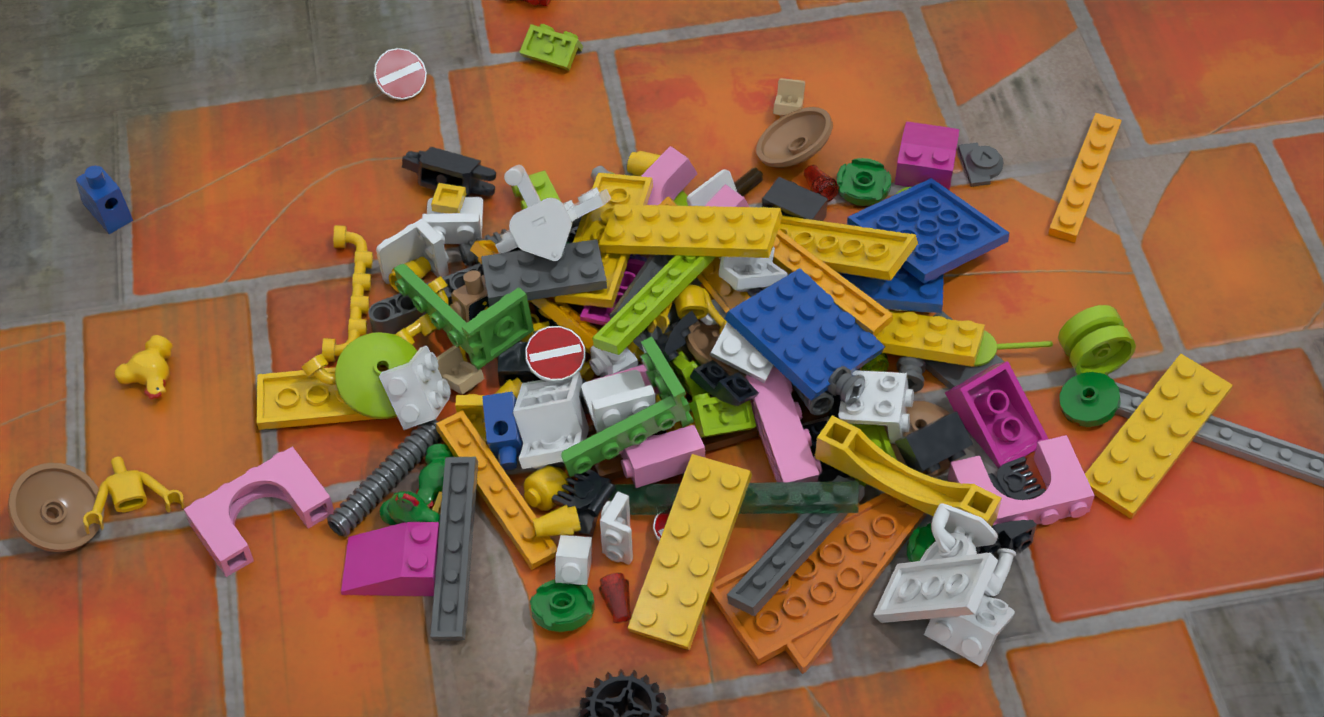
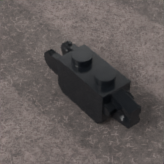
M430 147L427 151H408L402 157V168L417 173L418 183L422 187L436 190L438 183L466 187V197L471 193L483 196H490L495 193V186L488 183V181H494L496 171L482 166L481 160L435 147Z

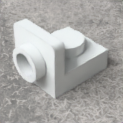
M592 346L589 363L597 376L601 375L604 377L637 367L638 359L627 347L620 355H616L604 350L601 351V349Z

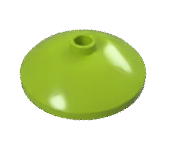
M369 333L356 338L344 348L337 361L335 382L341 398L351 409L363 416L374 419L397 417L379 378L381 371L378 370L377 366L385 365L389 370L409 363L417 352L416 348L405 339L389 333Z

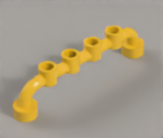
M340 225L334 226V248H346V243H352L356 246L350 319L348 324V340L344 344L336 345V339L323 338L322 355L327 362H335V357L340 356L349 343L367 334V319H362V313L368 314L369 296H364V291H370L371 274L365 273L366 268L372 269L373 252L367 251V243L362 236L349 232L346 226Z
M440 276L429 283L428 286L448 304V297L444 291L448 285ZM426 313L394 335L405 339L413 345L415 341L412 337L420 332L425 337L437 328ZM322 354L315 356L301 367L308 377L314 375L322 383L336 385L335 373H329L324 369L328 362Z

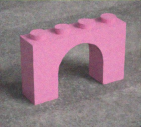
M671 146L641 176L652 177L653 188L647 205H659L668 196L674 201L676 196L698 174L690 160ZM726 184L705 205L750 207L743 196Z
M644 364L607 375L611 376L630 370H638L641 373L645 386L651 385L645 371L647 369ZM657 386L653 388L655 396L660 393ZM691 425L665 434L651 435L641 444L625 448L619 454L623 458L621 465L626 478L631 477L635 487L638 488L685 473L691 454L705 458V446L695 425Z
M1067 435L1037 443L1034 461L1045 483L1046 491L1034 499L1016 500L1000 493L993 486L980 455L950 462L947 478L948 482L975 484L1002 497L998 517L993 525L1018 520H1033L1036 524L1048 525L1066 517H1081L1090 512L1095 496Z
M293 446L284 452L275 454L272 459L258 467L249 469L244 475L232 482L221 485L218 490L204 498L195 500L184 509L191 528L226 577L254 561L248 544L235 527L238 513L248 503L264 497L282 499L291 505L308 529L327 518L330 514H334L331 497Z

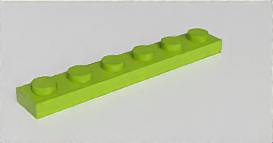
M675 255L592 337L594 347L620 355L717 256Z

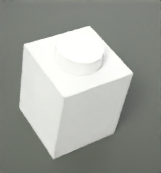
M560 535L556 552L555 583L587 585L592 564V537Z

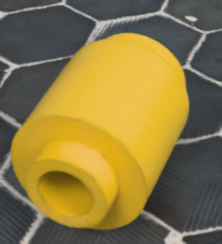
M645 151L632 152L628 159L627 172L633 174V176H642L661 155Z

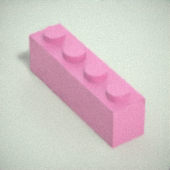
M776 367L771 369L765 383L746 374L745 378L759 392L758 396L750 401L755 422L780 494L783 495L816 486L819 474L822 473L821 464L812 455L810 449L812 446L811 436L808 429H803L800 421L802 419V412L799 403L793 402L791 381Z

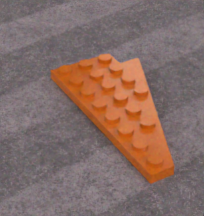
M883 493L852 509L755 616L728 604L727 594L762 557L716 580L713 583L710 596L757 665L786 651L803 674L807 672L903 547L913 531L926 517L927 513L887 493Z

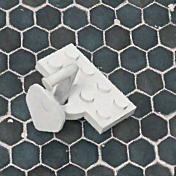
M515 165L506 171L504 179L507 184L518 186L528 208L513 215L509 224L510 229L500 235L502 240L495 246L499 254L519 247L521 250L534 255L558 261L563 256L572 221L604 206L611 200L607 189L599 192L596 187L578 197L579 202L573 204L572 200L562 203L556 198H546L541 201L525 168L522 165Z
M941 503L938 505L931 523V530L936 541L926 550L920 561L896 565L873 616L881 623L975 615L984 593L988 596H996L1001 591L1016 552L1006 548L998 549V560L990 552L977 554L976 547L996 543L998 538L996 531L983 518Z

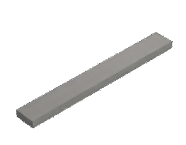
M1115 382L1119 387L1121 405L1114 414L1129 419L1149 393ZM1211 416L1192 440L1324 487V454L1215 416Z

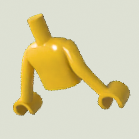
M689 284L672 301L675 304L679 318L693 311L697 319H702L708 313L721 327L719 330L720 334L727 323L713 306L707 290L701 286ZM672 302L648 325L650 333L654 332L656 326L661 329L662 333H665L669 325L667 316Z
M114 457L111 460V464L115 474L107 477L101 483L93 509L84 515L83 523L87 534H90L89 526L93 523L99 524L101 530L104 529L101 513L108 492L117 512L133 511L146 504L147 497L143 484L165 499L167 512H171L170 504L173 502L179 503L181 509H184L183 494L179 490L169 491L145 472L137 470L127 471L123 458Z

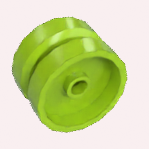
M1109 305L1094 306L1074 315L1063 325L1058 335L1059 343L1065 354L1069 356V360L1077 375L1086 372H1098L1107 375L1124 365L1134 354L1136 348L1135 341L1128 329L1124 327V323L1117 310Z

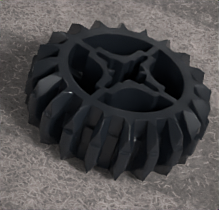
M620 669L617 677H613L611 673L607 672L605 675L606 681L596 678L594 681L595 688L587 687L585 690L586 697L580 700V708L582 710L578 713L579 717H667L669 715V708L665 704V694L659 693L657 682L649 684L650 680L647 674L641 679H637V672L635 670L632 671L630 676H625L624 671ZM636 697L643 701L649 710L643 709L642 705L636 704L633 698Z

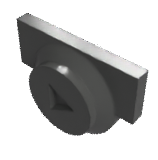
M978 142L958 145L971 187L991 184V179L1002 172L1003 158L996 149L990 146H979Z

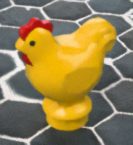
M153 335L145 343L146 350L136 353L128 363H123L116 368L114 374L118 382L121 384L138 382L147 386L144 394L149 399L160 398L166 392V380L170 375L165 359L171 356L172 343L162 336Z

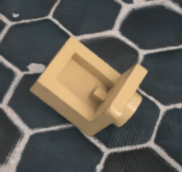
M779 79L773 114L783 117L786 114L803 108L805 81Z
M452 346L437 357L438 370L442 379H446L450 389L460 394L472 390L475 385L485 379L481 369L478 370L472 364L463 360L460 349L456 346Z

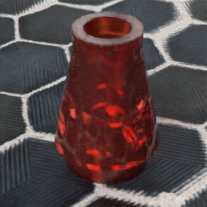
M810 165L804 170L803 175L807 179L812 192L819 193L823 197L828 198V202L837 196L838 184L835 179L820 170L816 165Z
M613 573L600 579L601 586L598 590L612 615L613 622L623 623L630 620L632 615L630 611L629 580L625 579L623 573Z

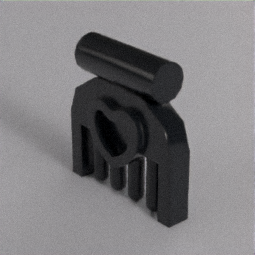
M1024 456L999 467L997 477L993 473L988 474L993 486L1000 493L1012 499L1030 500L1042 495L1046 491L1044 488L1041 489L1040 484L1024 489V487L1037 482V478L1026 480V478L1033 475L1032 471L1020 473L1029 469V466L1025 465L1026 459Z
M589 469L584 473H577L573 476L582 481L578 482L572 478L566 479L568 483L574 485V488L566 484L562 485V488L573 493L574 497L563 491H558V496L554 494L552 497V501L562 507L565 505L567 507L575 506L577 512L587 510L590 515L597 517L616 488L609 482H605L602 486L601 476Z

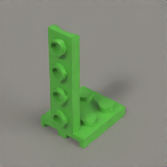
M400 264L394 268L397 278L395 285L398 291L403 296L408 295L419 312H426L433 325L438 330L443 329L454 346H461L469 354L471 364L478 370L534 331L527 295L519 287L510 294L504 295L497 303L481 311L475 318L466 323L407 265Z
M652 336L641 342L644 354L640 357L647 369L645 373L653 388L657 386L660 391L659 397L661 401L564 450L561 453V457L570 477L577 473L580 474L588 471L593 465L605 459L617 456L625 448L641 444L649 436L661 430L670 429L678 421L683 428L694 422L689 413V403L684 397L686 392Z

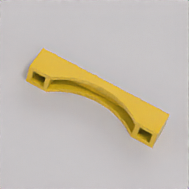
M833 415L817 437L816 459L931 516H934L938 505L943 503L979 516L991 527L998 517L1002 497L975 484L948 482L913 470L884 452L861 429Z

